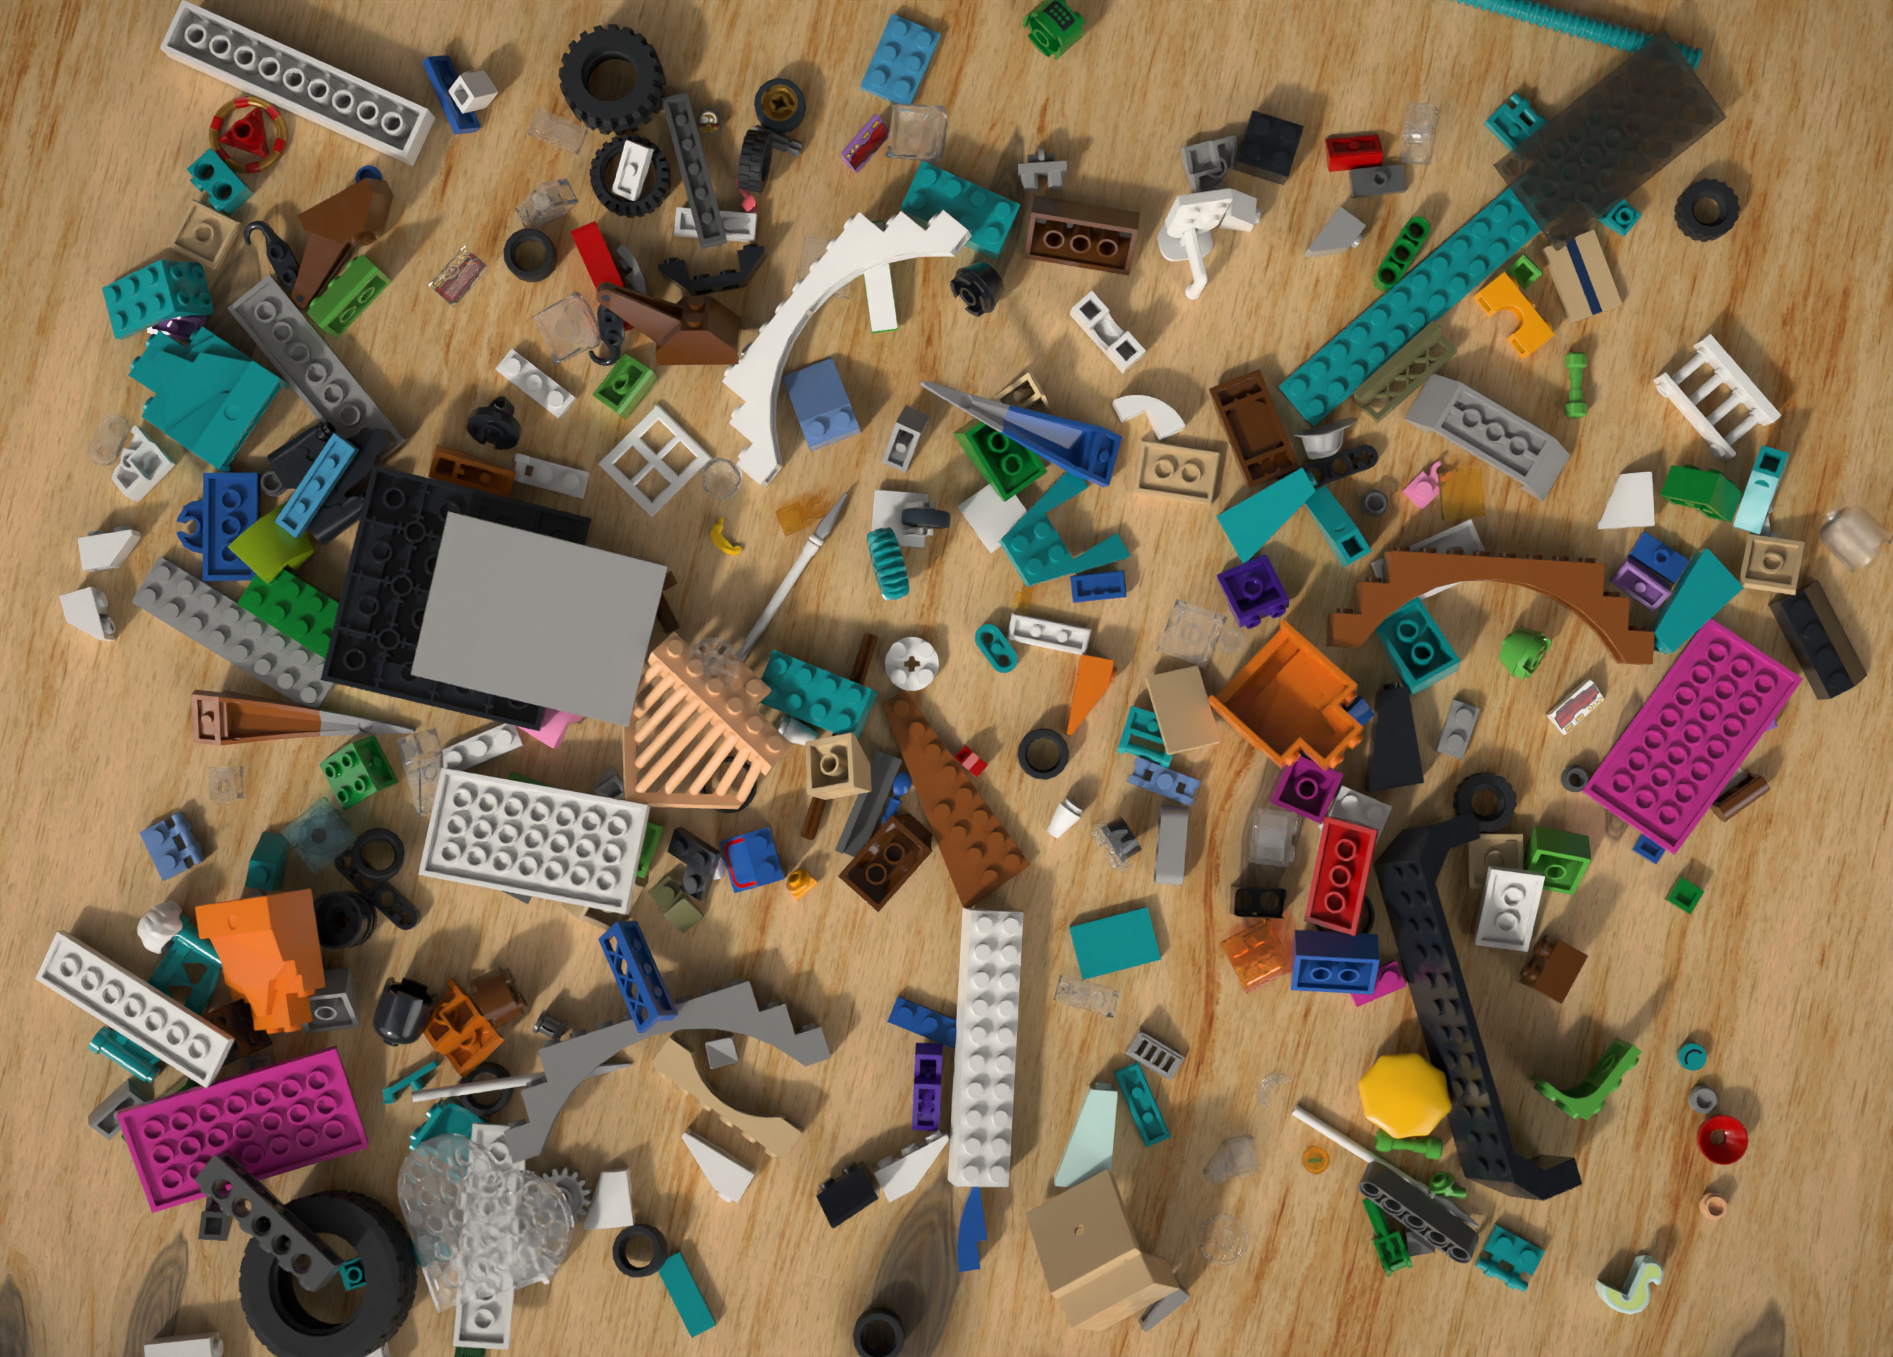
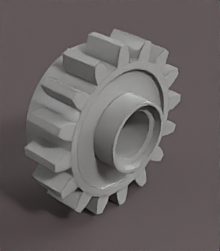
M557 1166L553 1169L552 1175L546 1171L543 1173L544 1180L538 1179L535 1182L539 1189H534L531 1192L532 1196L537 1197L531 1205L532 1207L539 1206V1211L535 1215L537 1217L544 1215V1224L552 1220L554 1221V1228H557L561 1222H563L565 1228H568L571 1225V1219L577 1224L581 1220L579 1214L586 1215L589 1211L584 1205L592 1203V1199L587 1197L592 1188H586L585 1183L588 1179L587 1177L581 1179L579 1177V1170L572 1173L570 1172V1167L566 1166L563 1171H560ZM556 1192H565L568 1196V1202H560L556 1197Z

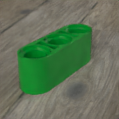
M1420 216L1411 218L1397 235L1373 274L1372 281L1378 290H1391L1400 281L1429 234L1430 225L1425 218ZM1409 227H1417L1421 233L1420 237L1413 236L1409 231ZM1395 249L1404 250L1407 258L1399 259L1395 254ZM1381 272H1389L1393 277V281H1384L1381 277Z

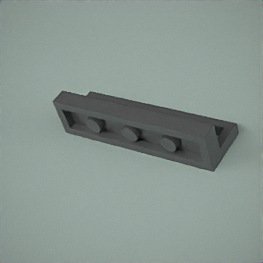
M876 750L870 765L872 792L858 794L835 851L855 857L869 842L902 763L901 759Z

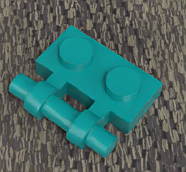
M1516 92L1509 99L1515 108L1512 110L1504 103L1484 122V125L1521 162L1542 142L1535 133L1539 130L1546 138L1553 129L1547 123L1548 119L1544 115L1540 116L1530 106L1532 103L1527 98L1523 99ZM1521 113L1532 123L1530 127L1519 117Z
M1494 1223L1482 1246L1484 1250L1491 1254L1488 1260L1479 1256L1475 1266L1483 1270V1274L1491 1278L1494 1276L1504 1281L1505 1286L1511 1289L1517 1288L1525 1292L1528 1282L1521 1279L1520 1275L1522 1271H1525L1533 1276L1545 1251ZM1501 1259L1512 1264L1509 1272L1499 1267Z

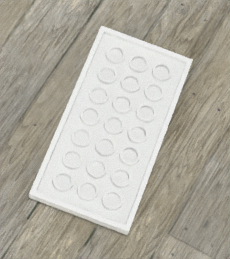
M441 768L418 875L628 914L650 806Z

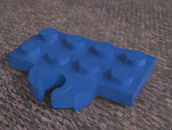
M203 473V500L192 501L183 506V510L176 522L186 524L191 520H195L197 530L191 535L184 531H179L177 536L182 542V546L192 552L203 554V581H251L256 574L228 546L260 519V474Z

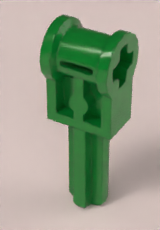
M1367 1197L1364 1198L1362 1203L1376 1234V1237L1371 1238V1241L1386 1276L1390 1277L1392 1272L1404 1267L1412 1268V1261L1397 1229L1391 1230L1381 1207Z

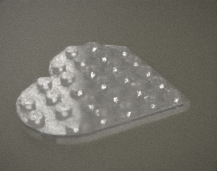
M459 1134L438 1135L418 1145L403 1162L397 1183L400 1208L437 1313L547 1276L565 1259L574 1233L573 1216L570 1206L555 1184L550 1180L547 1182L541 1177L534 1175L535 1173L531 1171L509 1170L502 1172L497 1160L485 1146H479L467 1139V1136Z

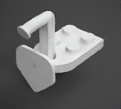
M1231 188L1177 196L1165 219V224L1157 235L1161 254L1167 260L1181 261L1189 259L1194 282L1186 287L1185 293L1191 300H1195L1200 296L1208 282L1203 257L1207 256L1213 247L1210 230L1219 224L1233 200Z

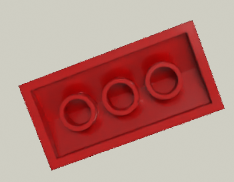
M1325 816L1304 917L1305 922L1349 935H1357L1378 829L1358 821Z

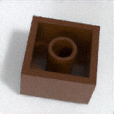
M1544 935L1543 939L1540 938L1534 945L1533 953L1535 954L1530 963L1526 962L1522 967L1519 983L1550 1000L1562 1004L1588 955L1559 939Z

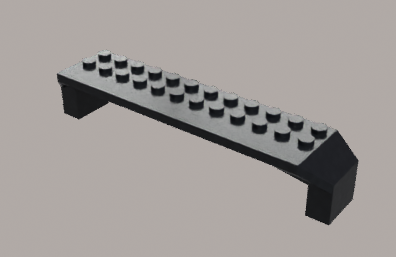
M1473 812L1441 816L1402 829L1373 866L1431 1064L1446 1075L1448 1093L1452 1103V1109L1447 1114V1118L1465 1178L1510 1197L1545 1201L1582 1185V1180L1575 1157L1540 1154L1527 1160L1514 1152L1436 886L1437 878L1449 850L1480 839Z

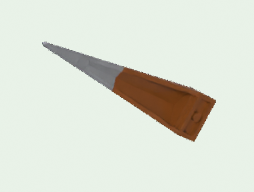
M194 690L191 694L194 743L222 746L318 736L412 734L416 730L412 726L226 690L223 692Z

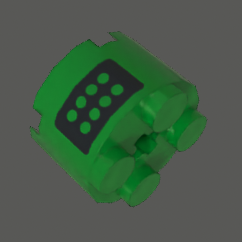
M1043 0L1023 18L1022 25L1024 28L1028 26L1031 31L1028 38L1033 45L1047 57H1050L1052 54L1055 55L1054 60H1057L1083 37L1082 26L1085 25V21L1081 14L1070 9L1066 4V0Z

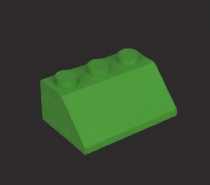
M361 254L359 257H354L348 263L347 270L341 276L335 277L329 283V289L322 296H317L310 303V309L307 313L319 327L338 339L392 280L365 255Z

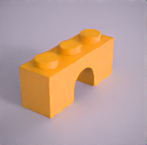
M1503 272L1473 296V298L1489 318L1501 310L1510 311L1515 315L1517 328L1506 339L1520 357L1524 359L1555 334L1552 332L1553 327L1546 318H1541L1536 312L1534 302L1528 296L1524 297L1518 289L1519 284L1515 278Z

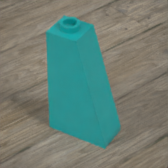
M1300 468L1216 516L1242 563L1249 561L1316 492L1314 486L1318 483L1310 470L1305 472L1303 468Z
M1708 548L1700 549L1694 553L1648 632H1654V650L1658 653H1674L1744 588Z

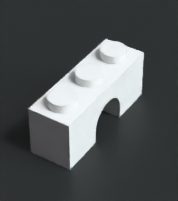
M1090 291L1071 308L1070 316L1121 373L1124 374L1144 356L1146 350L1129 331L1124 332L1114 322L1109 314L1110 310L1093 291Z

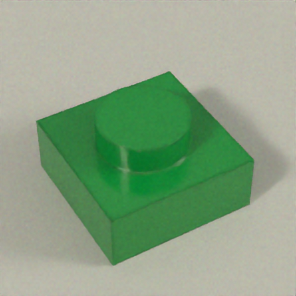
M1677 877L1664 900L1686 914L1691 915L1705 891L1686 879Z

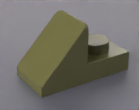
M668 875L648 892L665 912L663 914L664 917L682 933H685L704 917L702 912L671 875Z

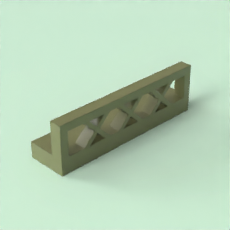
M1432 321L1353 391L1355 403L1374 421L1379 423L1457 353V348L1442 336L1441 327L1435 321ZM1438 343L1447 350L1441 357H1430V350ZM1426 363V370L1422 374L1410 375V368L1414 364ZM1395 381H1406V388L1402 392L1390 393V386ZM1375 399H1386V406L1378 413L1369 406Z

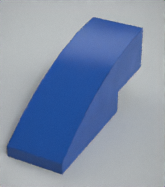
M970 1187L960 1216L957 1241L959 1272L980 1269L977 1242L987 1240L980 1187Z

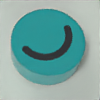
M1688 1042L1679 1047L1677 1061L1683 1068L1696 1071L1701 1069L1706 1063L1707 1055L1700 1045Z

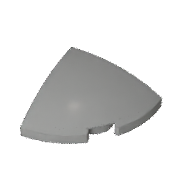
M1236 135L1179 147L1186 176L1193 194L1219 190L1225 183L1221 180L1228 169H1233L1237 156Z

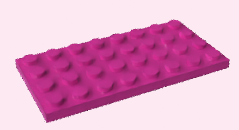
M1709 619L1691 640L1581 792L1666 851L1675 855L1803 678L1718 622Z
M337 1045L214 1081L207 1088L201 1085L120 1109L116 1114L152 1213L207 1197L201 1192L200 1185L194 1179L212 1157L218 1153L228 1151L260 1181L368 1148L370 1144ZM227 1180L226 1189L230 1190L232 1188L231 1183Z

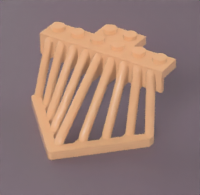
M673 632L651 652L647 661L650 668L641 676L636 698L656 676H662L663 679L636 708L634 703L629 727L622 726L624 801L645 804L650 807L739 809L748 798L760 771L766 776L772 767L791 750L793 744L755 709L772 690L733 652L713 669L681 637ZM674 688L675 692L636 733V722L644 716L667 690ZM686 699L688 703L636 759V747L641 745L665 717ZM698 711L700 713L698 718L637 784V774L684 722ZM711 723L713 725L711 730L665 785L656 793L645 792L692 739ZM723 735L726 738L687 792L672 793L706 751ZM736 747L739 752L712 794H699L725 757ZM748 759L751 762V767L736 795H727V790Z

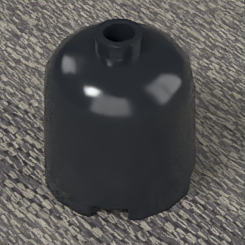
M394 977L388 978L373 1015L374 1030L383 1038V1042L390 1046L397 1047L399 1044L414 1043L423 1034L439 1000L438 994L433 993L431 995L427 993L428 986L408 978H403L401 982H395Z

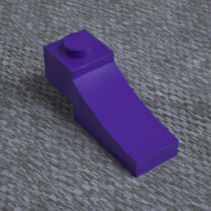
M916 1043L912 1130H939L943 1044Z

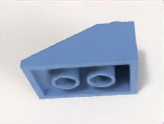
M833 358L782 377L811 452L861 433Z

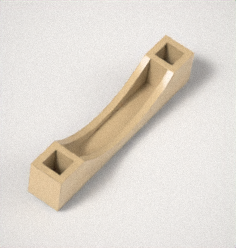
M673 1034L650 1063L654 1067V1073L665 1080L667 1078L677 1083L675 1087L685 1095L691 1093L699 1099L697 1103L707 1111L713 1109L721 1115L719 1119L730 1127H733V1125L737 1126L743 1131L741 1133L743 1137L752 1143L757 1141L765 1147L763 1150L774 1159L780 1157L784 1160L804 1130L803 1127L783 1113L753 1112L725 1099L705 1078L698 1064L695 1050Z

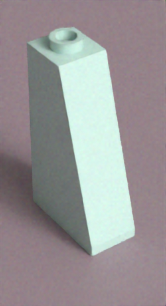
M1095 1082V1086H1088L1054 1174L1055 1186L1075 1187L1106 1169L1111 1172L1118 1093L1116 1088L1111 1087V1083Z

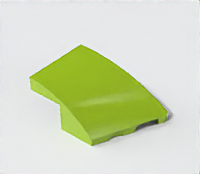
M287 502L260 518L228 546L267 584L287 564L296 571L315 552L312 542L308 537L307 529L301 538H295L275 522Z

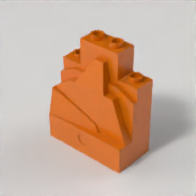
M1284 619L1280 622V630L1216 697L1211 695L1208 698L1210 707L1216 714L1281 769L1286 765L1291 767L1301 756L1298 753L1300 750L1325 772L1329 767L1335 769L1345 758L1342 754L1348 747L1354 749L1364 738L1361 735L1363 733V726L1342 708L1343 705L1348 707L1358 696L1355 693L1357 691V684Z
M311 888L195 907L199 938H210L222 962L225 984L231 989L232 1000L244 998V1003L251 1004L254 1030L266 1029L267 1034L282 1031L292 1032L301 1030V1024L312 1022L309 996L315 995L314 989L323 988L326 985Z

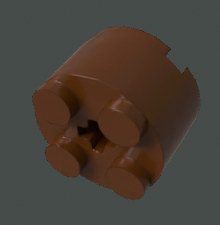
M500 966L469 982L470 987L475 985L477 988L473 996L487 1021L493 1019L495 1022L491 1026L493 1030L524 1015V1008L528 1006L521 992L516 994L512 986L515 979L509 968L503 970Z

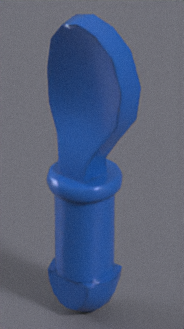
M907 772L899 773L894 779L893 798L889 797V804L884 816H882L883 824L892 815H896L898 807L902 803L900 797L907 793L911 787L912 779Z

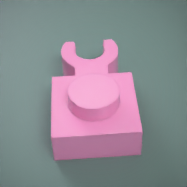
M1440 461L1430 467L1428 476L1423 471L1420 472L1402 491L1420 510L1424 509L1442 490L1437 483L1444 482L1451 476L1450 471L1446 472L1443 476L1437 474L1436 469L1441 465Z

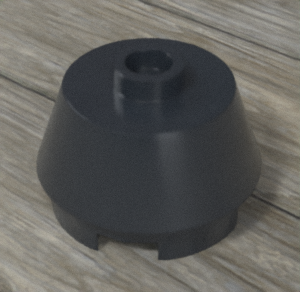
M977 262L959 268L955 278L950 282L954 297L960 296L968 305L965 310L977 317L984 313L992 312L1004 292V284L1001 277L993 267L985 262Z

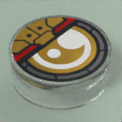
M706 107L701 109L696 115V126L701 134L714 136L722 129L723 120L716 109Z

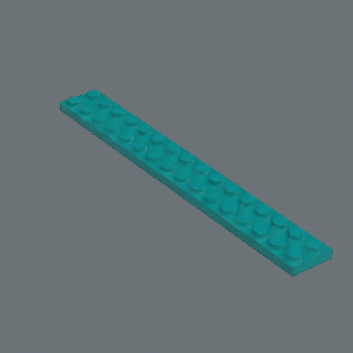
M1600 108L1286 379L1277 389L1310 427L1313 428L1432 321L1436 322L1636 148Z

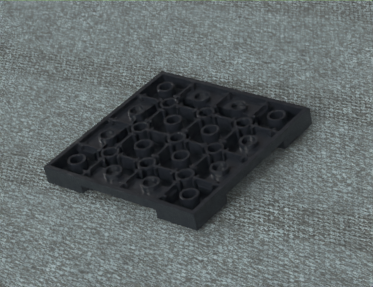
M373 464L320 680L541 731L546 707L411 675L448 512L586 546L592 518Z

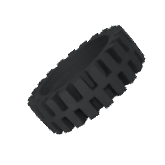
M628 134L622 135V138L616 136L611 138V142L608 143L606 141L603 143V148L596 151L595 159L592 158V168L589 173L591 186L598 200L610 212H614L621 217L623 215L627 216V218H634V216L643 217L647 212L649 214L654 212V208H659L663 204L662 200L667 198L668 189L671 186L669 164L662 151L645 137L640 138L639 135L634 134L633 137H630ZM626 140H631L654 149L651 161L654 163L657 171L656 183L652 191L643 199L634 202L622 201L614 197L608 191L605 184V170L609 162L623 152Z

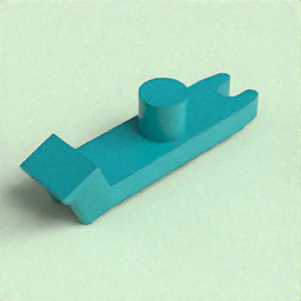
M438 1059L397 1084L382 1089L384 1097L382 1104H391L398 1101L397 1091L408 1084L411 1085L414 1091L426 1087L421 1076L441 1065Z

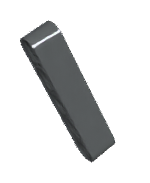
M1379 1162L1368 1163L1358 1185L1359 1191L1365 1197L1452 1260L1463 1264L1471 1261L1479 1240L1475 1230Z

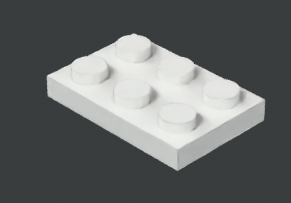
M1489 865L1472 939L1474 945L1528 952L1545 879L1542 872Z

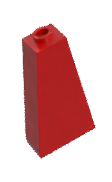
M596 221L570 231L596 291L598 285L602 282H611L626 288L606 238ZM623 320L625 332L635 328Z

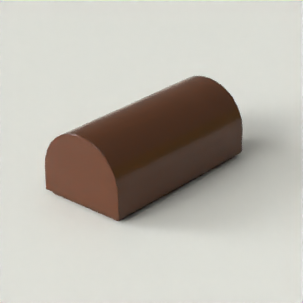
M1749 773L1718 795L1710 808L1721 821L1727 822L1770 791V787L1763 776Z

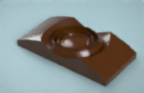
M1260 369L1209 389L1218 419L1227 435L1235 461L1249 489L1300 469Z

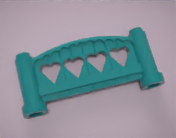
M182 913L179 915V919L183 924L182 930L171 938L175 943L147 983L172 999L173 997L168 985L189 986L192 994L190 997L185 998L183 1006L202 1016L212 998L223 967L210 938L200 939L198 927L191 923L192 919ZM183 963H203L207 966V972L201 975V981L198 984L191 982ZM103 1026L96 1033L88 1045V1049L95 1054L102 1053L144 1082L152 1083L161 1071L157 1067L158 1062L161 1060L160 1058L146 1051L143 1047L118 1031H112L106 1026Z

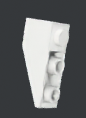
M939 1130L927 1135L925 1137L926 1141L917 1146L915 1143H912L901 1150V1155L895 1158L887 1156L877 1162L878 1167L875 1168L874 1174L889 1203L914 1190L949 1141L947 1130L942 1133Z

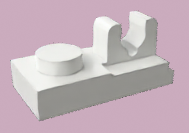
M626 140L612 193L632 201H637L640 198L654 149L631 140Z

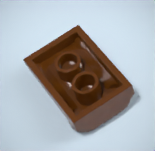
M910 813L899 816L892 815L838 877L879 912L931 854L932 833Z

